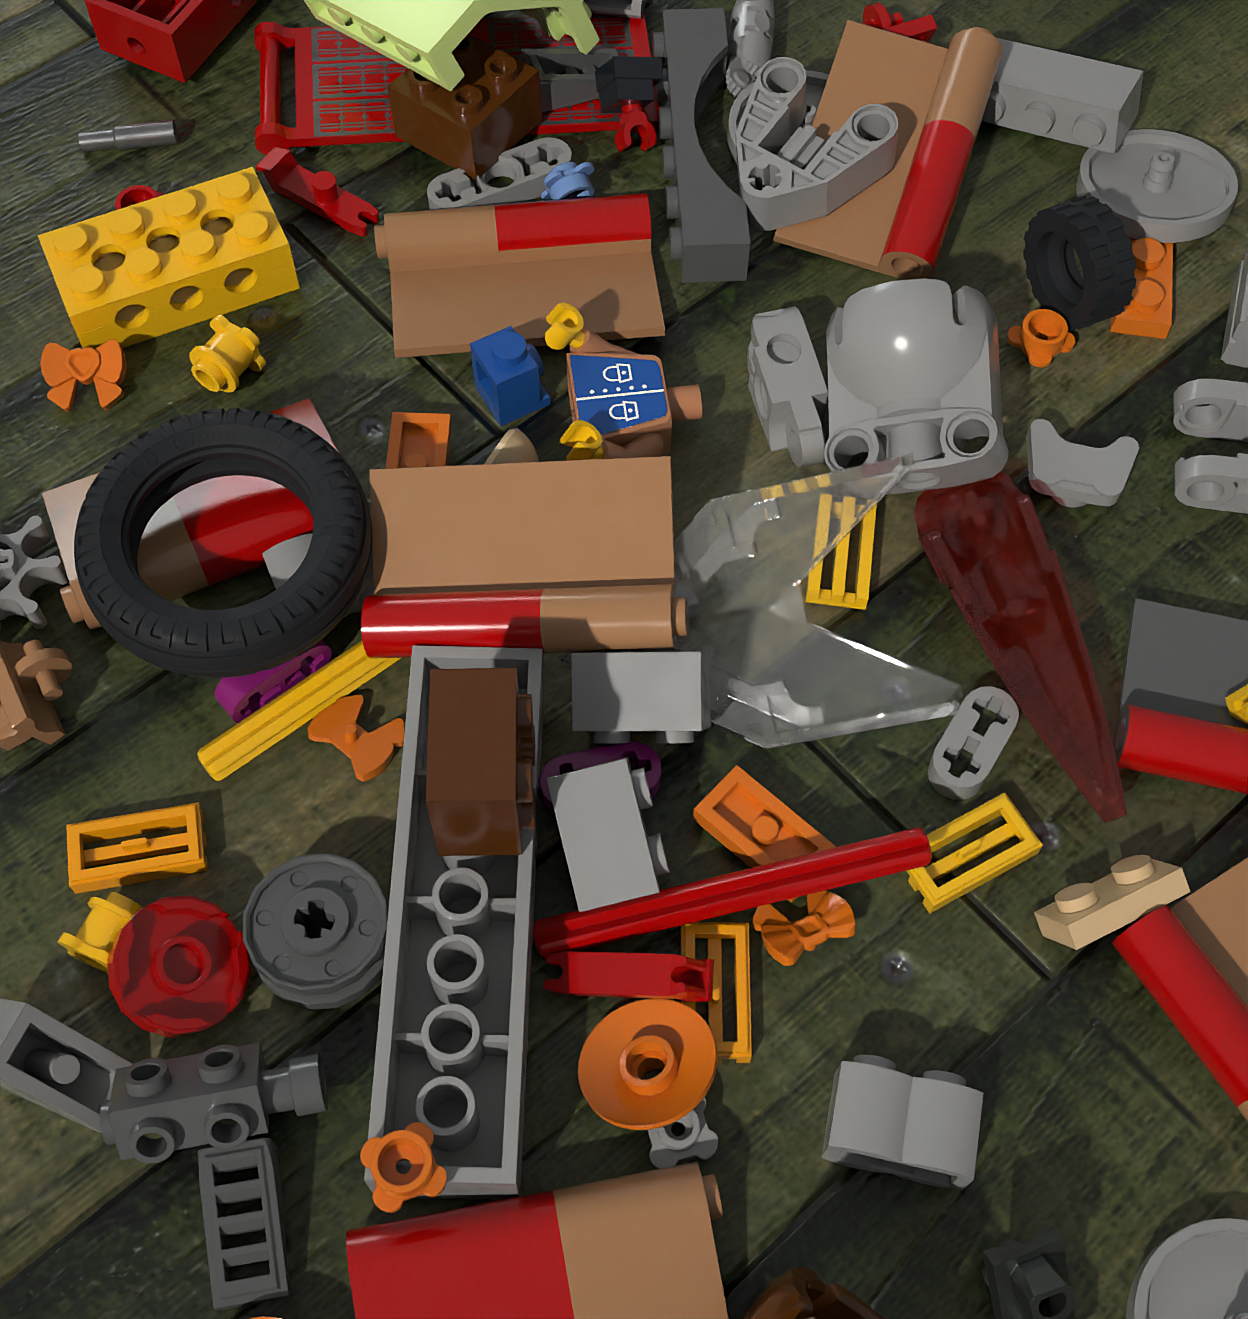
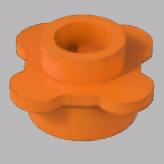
M1049 309L1031 311L1025 316L1022 326H1012L1007 334L1008 343L1011 346L1019 347L1024 355L1028 357L1029 363L1040 368L1049 366L1052 358L1059 353L1072 351L1075 345V337L1072 333L1068 332V325L1065 319L1057 312Z
M413 1122L407 1125L405 1130L390 1132L382 1138H370L363 1145L360 1159L362 1164L371 1170L376 1185L372 1198L380 1210L394 1213L401 1209L406 1200L422 1194L428 1197H436L444 1190L447 1183V1174L445 1169L435 1162L431 1149L434 1142V1134L426 1124ZM402 1160H407L411 1163V1169L406 1174H400L396 1169L397 1164Z

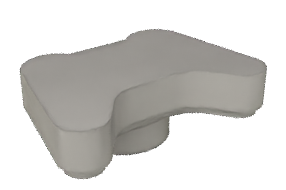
M1045 419L1034 420L1026 436L1029 483L1035 491L1050 495L1063 506L1075 508L1084 506L1087 503L1098 506L1114 505L1123 492L1138 453L1139 444L1134 438L1129 436L1120 437L1104 448L1075 444L1065 441L1060 437L1049 421Z

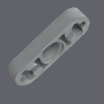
M551 137L540 138L504 151L498 157V162L480 178L479 175L477 176V181L467 176L465 171L460 168L435 177L427 187L429 210L523 203L538 198L546 190L544 179L548 176V173L562 163L572 162L571 149L568 144L560 139ZM499 176L509 177L514 180L511 185L503 188H496L487 184L488 181Z

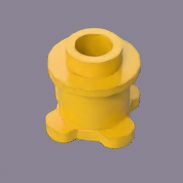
M216 315L210 321V327L215 332L213 337L204 346H195L189 353L190 361L193 365L191 371L196 380L210 391L234 392L239 386L238 377L248 367L253 371L259 372L266 365V361L260 355L258 348L260 340L250 329L246 327L240 328L230 323L224 316Z
M110 892L106 900L91 897L88 901V906L92 910L77 934L73 936L63 932L57 941L68 950L67 953L70 956L108 974L107 959L116 933L135 912L143 908L133 900L116 892Z

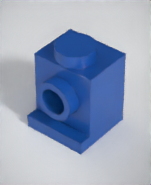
M512 326L470 343L474 385L500 426L551 404V397L539 381V377L544 375L542 360L535 347L531 343L526 345L524 337L515 332Z

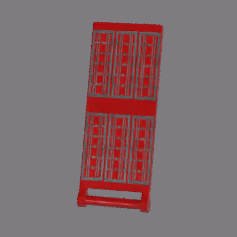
M644 13L641 19L592 14L590 20L600 39L593 48H615L619 56L651 57ZM532 17L481 19L469 32V34L517 59L520 57L521 49L578 48L573 37L564 34L559 41L553 39L552 35L550 37L545 35L538 20ZM261 22L256 26L254 45L260 52V124L255 128V147L260 153L267 155L274 147L288 150L293 147L404 141L395 136L387 86L408 69L407 67L331 26L288 28L275 22ZM290 47H295L296 128L281 125L280 53ZM656 85L653 86L654 101L643 108V112L647 114L648 121L654 129L659 127V104L656 100ZM595 99L542 112V121L527 135L616 131L620 127L622 113H601L600 100Z

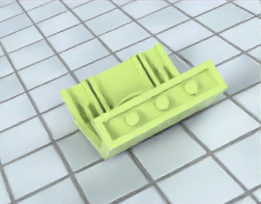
M304 0L316 19L408 69H412L449 91H452L465 76L452 51L488 13L518 10L538 20L544 34L549 37L552 35L553 39L559 41L564 34L573 37L579 51L586 55L600 40L590 20L592 16L591 10L584 0Z

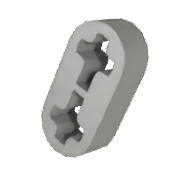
M989 686L972 690L965 697L938 742L928 766L929 781L933 788L942 796L953 800H966L975 796L983 787L1011 738L1019 719L1018 706L1012 696L1002 689ZM988 709L996 713L997 717L983 737L974 732L979 716ZM964 749L972 753L973 756L967 771L958 778L950 774L949 770L951 764L956 762Z

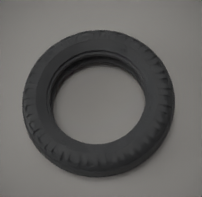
M224 408L194 412L192 416L186 414L160 424L161 427H153L129 442V446H124L104 466L105 469L101 470L96 476L82 503L75 530L74 559L79 585L90 610L107 633L129 652L157 667L188 676L202 678L246 676L255 674L258 671H266L291 661L292 658L307 652L322 641L347 614L362 588L370 563L372 551L371 516L364 491L355 473L340 453L317 433L300 423L293 422L289 418L269 412L261 413L260 410L229 408L227 411ZM235 475L268 479L294 493L310 511L313 517V534L303 562L282 586L267 596L249 604L223 610H200L184 607L168 601L155 593L139 575L138 549L148 522L156 511L170 498L199 482Z

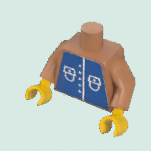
M568 303L557 304L546 316V321L552 325L545 332L547 345L555 350H561L568 344L570 345L571 353H566L567 389L572 424L560 438V443L563 446L572 447V450L566 456L567 461L666 456L671 452L672 422L702 419V398L699 385L666 388L662 362L657 356L641 355L616 346L589 329L583 328L582 315L574 306Z

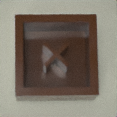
M468 33L452 51L454 58L465 74L452 91L421 76L412 69H407L387 87L395 136L454 169L460 168L464 170L467 176L477 181L478 175L480 178L499 161L498 157L504 151L512 149L542 121L539 70Z
M517 668L430 669L426 805L438 856L522 855V830H535V788H533L532 766H535V725H533L532 694H519Z

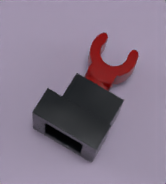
M613 56L595 71L601 113H622L620 127L615 134V144L618 151L621 152L632 144L630 133L633 131L640 137L641 150L645 152L655 145L656 132L648 121L647 114L643 112V108L654 101L653 86L664 79L662 59L660 57Z

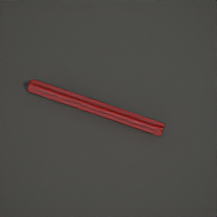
M923 828L908 829L662 889L660 893L583 912L576 910L539 919L533 923L534 942L539 955L542 957L563 951L574 952L924 867L931 862L932 851Z

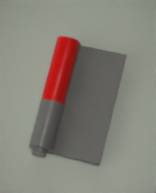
M1135 598L1131 608L1112 745V764L1114 767L1248 795V724L1230 716L1225 697L1248 684L1247 620Z

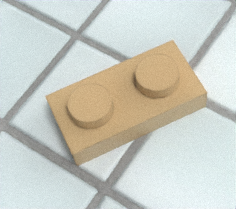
M1136 855L1122 859L1111 867V874L1093 883H1079L1066 887L1055 895V902L1035 911L1034 914L1042 936L1078 950L1190 893L1191 891L1183 869L1179 866L1151 859L1148 855Z

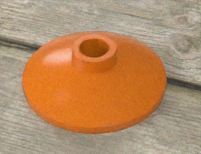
M662 998L643 999L628 1003L604 1017L587 1037L578 1063V1079L582 1093L593 1111L602 1119L615 1126L630 1130H650L669 1125L691 1112L709 1091L714 1081L718 1064L716 1042L706 1021L695 1010L685 1004ZM663 1069L657 1076L643 1080L649 1071Z

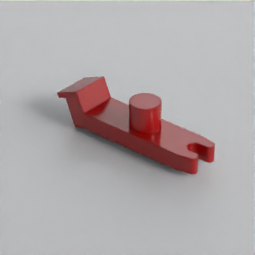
M274 147L255 167L257 171L264 173L273 191L353 234L366 237L368 235L367 224L363 220L370 221L373 224H378L380 221L378 210L368 202L338 187L336 178L331 172L320 171L316 174L296 163L290 150Z
M573 951L551 953L545 958L548 964L562 967L563 970L560 978L547 979L543 983V987L546 990L554 993L572 996L677 999L685 1002H712L714 959H693L675 954Z

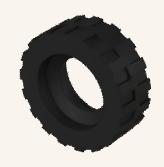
M1082 196L1037 212V216L1032 217L1028 223V231H1025L1023 257L1026 262L1025 271L1027 279L1032 286L1031 291L1035 299L1039 301L1041 309H1049L1060 314L1067 322L1068 330L1070 331L1085 328L1124 312V307L1129 305L1133 298L1132 291L1136 286L1134 273L1136 262L1135 257L1132 255L1130 238L1126 235L1120 218H1116L1112 213V208L1106 203H1100L1098 198ZM1073 247L1079 257L1082 266L1084 280L1081 277L1079 270L1077 268Z

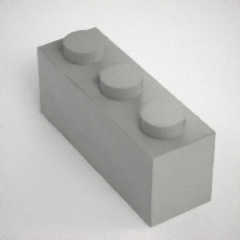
M997 38L1003 47V54L982 122L1115 154L1138 115L1143 79L1142 70Z

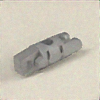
M736 0L730 16L727 75L725 76L727 88L734 97H738L747 86L755 82L761 67L772 58L775 28L773 0Z

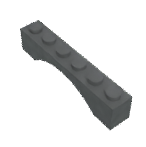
M724 8L663 10L662 32H653L652 49L653 57H660L663 64L664 79L656 84V100L666 101V106L659 107L660 140L669 139V145L662 146L663 179L672 178L673 185L665 187L666 219H676L677 226L669 227L670 261L680 260L681 283L746 281L750 252L746 203L723 182L710 166L699 145L696 132L698 119L710 99L725 84L728 40Z

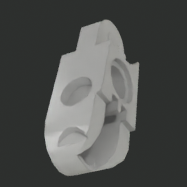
M796 306L756 314L752 320V339L747 353L748 388L770 450L774 452L788 449L792 462L797 467L823 463L824 441H826L824 412L828 398V389L804 319Z

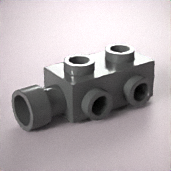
M258 1042L237 1047L234 1045H219L208 1049L204 1053L166 1060L149 1058L138 1061L128 1067L117 1068L111 1097L109 1100H103L100 1104V1126L103 1139L107 1145L116 1143L120 1160L136 1158L144 1163L162 1162L174 1150L206 1144L219 1149L236 1148L244 1143L248 1136L268 1133L269 1114L295 1110L299 1117L328 1111L327 1083L320 1053L290 1058L289 1066L267 1070L261 1044ZM221 1119H232L237 1123L224 1125L218 1121ZM157 1133L163 1137L152 1139L144 1136V1134Z

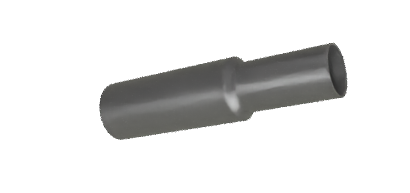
M174 119L115 126L114 129L85 132L78 135L82 152L114 148L129 150L178 144V132Z

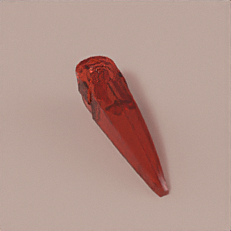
M1002 471L994 477L982 481L948 488L925 489L917 498L914 519L917 526L918 539L941 584L946 582L964 618L1012 697L1056 761L1101 820L1106 824L1125 817L1127 810L1122 782L1093 666L1054 549H1048L1047 538L1029 494H1023L1014 485L1009 476Z

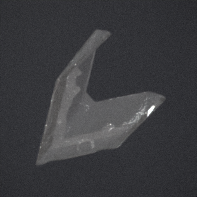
M908 453L709 500L694 516L695 519L674 540L676 597H687L688 636H677L675 649L604 652L710 651L711 722L744 736V740L765 749L955 715L964 697L961 684L810 623L800 583L915 465L913 454ZM567 653L560 661L572 666L571 653Z

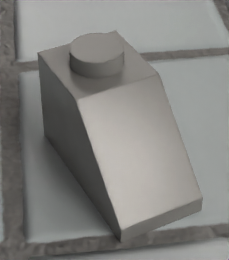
M0 998V1087L102 1133L100 1126V1104L103 1100H109L111 1097L116 1069L133 1064L26 1002Z

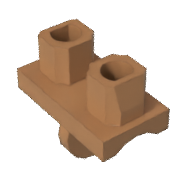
M0 640V748L9 751L32 737L51 745L66 735L52 703V700L62 696L63 690L60 683L68 678L72 671V663L64 650L44 648L40 640H31L25 644L21 642L7 643Z

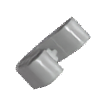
M777 57L766 62L757 75L735 133L740 197L746 203L748 225L760 231H771L827 216L892 170L896 161L898 118L895 112L881 104H867L859 107L852 113L838 132L835 131L825 143L824 139L816 136L817 129L807 124L804 129L799 127L806 116V70L804 66L796 59L789 57Z

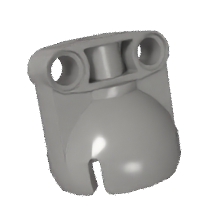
M922 278L890 281L856 292L847 299L844 308L837 307L826 330L829 439L825 444L824 458L828 467L847 490L858 495L900 494L955 487L992 478L1002 471L1007 463L1009 451L1003 437L997 316L990 301L979 290L969 286H962L952 295L950 286L942 280ZM952 299L957 314V324L953 319ZM979 436L989 437L986 446L975 453L963 452L964 447L971 439ZM861 452H868V457L862 465L854 469H847V464L853 456Z

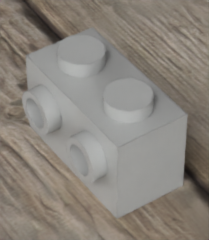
M710 651L571 653L572 731H592V743L630 742V731H655V743L694 742V731H703L711 728Z
M627 757L546 778L579 912L660 893L658 876L670 873L660 833L651 836L647 835L641 810L653 807V802L644 768L631 771Z

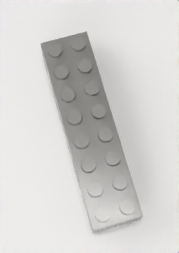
M412 646L368 1140L373 1137L382 1138L393 1131L405 1130L407 1125L413 1122H421L431 1128L434 1134V1142L431 1146L436 1164L445 1169L447 1183L444 1190L436 1197H428L422 1194L414 1198L504 1200L520 1197L545 693L543 649ZM517 668L519 694H532L533 725H535V766H532L533 788H535V830H522V855L438 856L426 805L430 669ZM407 1160L400 1161L396 1167L397 1172L400 1174L408 1173L411 1169V1163ZM365 1167L364 1181L373 1193L376 1188L371 1170Z

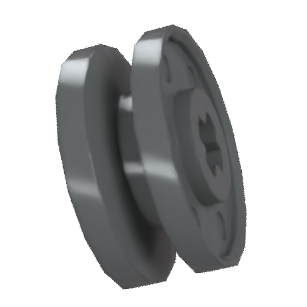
M329 853L298 856L275 867L253 889L243 912V942L263 984L283 1002L308 1010L339 1008L365 995L383 975L388 905L375 877L355 861ZM318 925H330L331 930L321 929L320 938L310 939L307 933L317 934Z

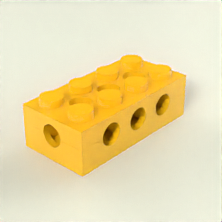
M253 167L37 235L82 348L96 349L111 339L116 340L122 348L214 318L216 315H223L300 289L289 242Z

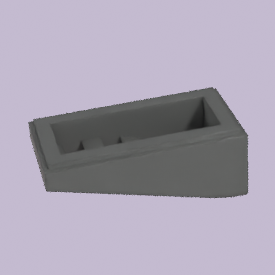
M578 48L521 49L519 60L539 70L542 112H547L599 99L595 71L610 58L619 56L615 48H592L587 55L580 52Z
M260 1138L245 1141L240 1146L232 1149L209 1147L198 1150L199 1183L213 1309L219 1311L290 1298L291 1291L279 1148L272 1139ZM258 1168L259 1179L224 1185L223 1174ZM259 1198L262 1200L263 1210L226 1216L225 1204ZM265 1230L266 1242L228 1249L227 1236ZM269 1260L270 1274L230 1281L229 1267Z

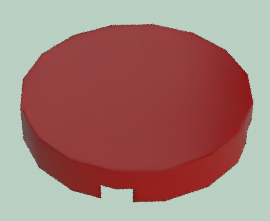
M191 895L163 897L135 912L116 933L107 959L109 988L121 1012L142 1030L168 1038L196 1035L224 1020L243 999L251 974L250 955L243 942V933L241 930L237 932L234 924L227 918L230 915L217 904Z

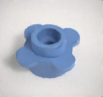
M565 162L553 168L544 179L546 190L541 193L542 200L592 197L594 188L590 182L589 175L595 170L591 162H584L577 165L575 162Z

